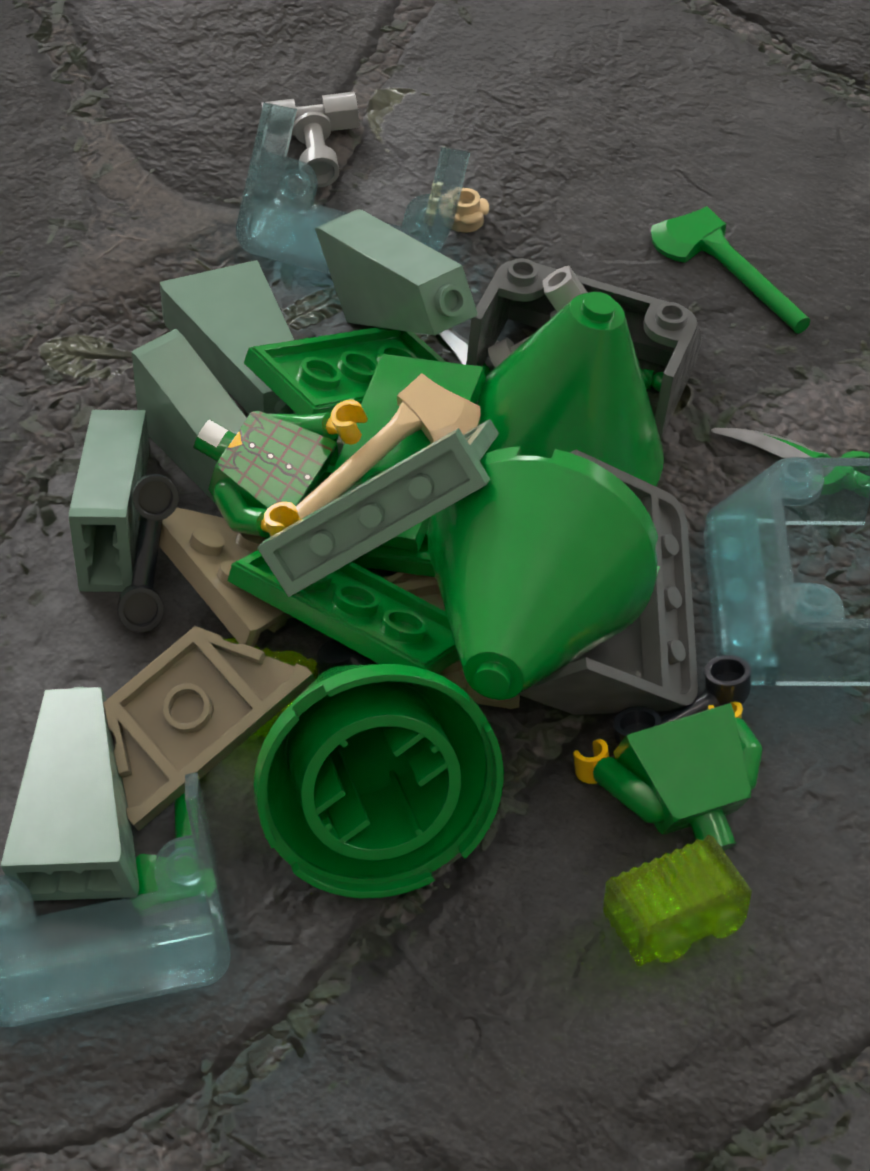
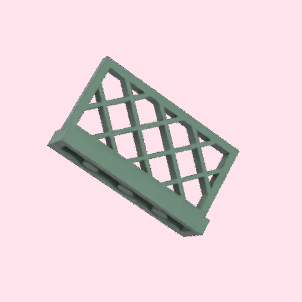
M490 419L465 434H462L458 428L264 540L257 548L287 596L290 597L487 485L490 478L480 460L499 433Z

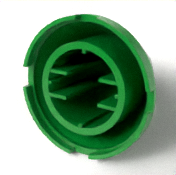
M590 292L580 294L574 297L486 376L485 384L476 404L480 406L481 414L478 426L490 419L499 433L486 453L520 446L521 452L519 456L552 458L555 449L566 452L579 450L657 487L663 471V448L624 310L611 296L605 293Z
M520 446L498 449L484 454L480 463L490 478L487 485L432 515L429 520L427 537L430 559L464 676L473 690L490 699L506 700L515 697L625 630L636 621L646 608L658 578L660 566H657L658 561L655 548L658 534L651 516L643 503L623 481L611 472L588 459L566 451L555 449L552 458L519 456L521 450Z
M400 664L335 666L321 673L287 707L265 738L258 755L254 775L256 810L271 849L274 847L278 854L291 865L293 874L318 889L345 897L382 898L395 896L419 889L434 882L435 879L432 872L449 862L458 853H461L464 859H466L484 838L494 820L502 796L504 782L502 753L493 729L478 704L468 693L447 678L429 670Z

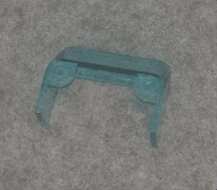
M264 102L236 224L238 242L250 254L330 275L315 228L347 214V212L314 204L318 186L314 170L304 161L287 157L297 109ZM441 147L431 194L419 195L408 204L402 226L387 224L440 252L454 224L470 152Z
M792 457L781 459L708 512L704 540L717 657L733 655L745 659L751 667V685L870 686V619H845L843 602L840 596L825 585L794 583L786 525H864L870 501V458Z
M198 772L185 774V802L192 835L173 839L166 843L159 851L155 860V878L158 891L141 894L134 898H122L37 916L33 898L27 886L12 876L0 875L1 1027H15L204 987L217 982L226 973L231 960L230 940L217 861Z

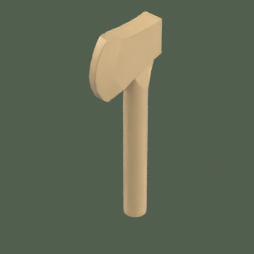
M421 373L397 395L399 409L389 423L296 506L300 519L343 495L402 440L413 433L422 430L432 444L458 428L462 434H465L477 427L481 415L480 406L446 390Z

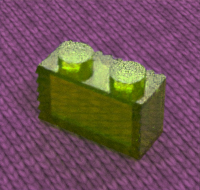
M707 835L703 840L697 839L692 845L686 844L682 849L676 848L671 854L665 853L660 859L655 857L650 863L644 862L639 868L633 867L629 872L623 871L618 877L612 876L606 882L603 912L605 918L610 920L611 927L616 929L618 937L622 938L624 946L628 947L630 955L634 956L636 965L642 966L657 958L661 962L667 963L685 954L695 941L711 934L715 938L721 939L736 932L743 925L745 919H747L752 890L712 835Z

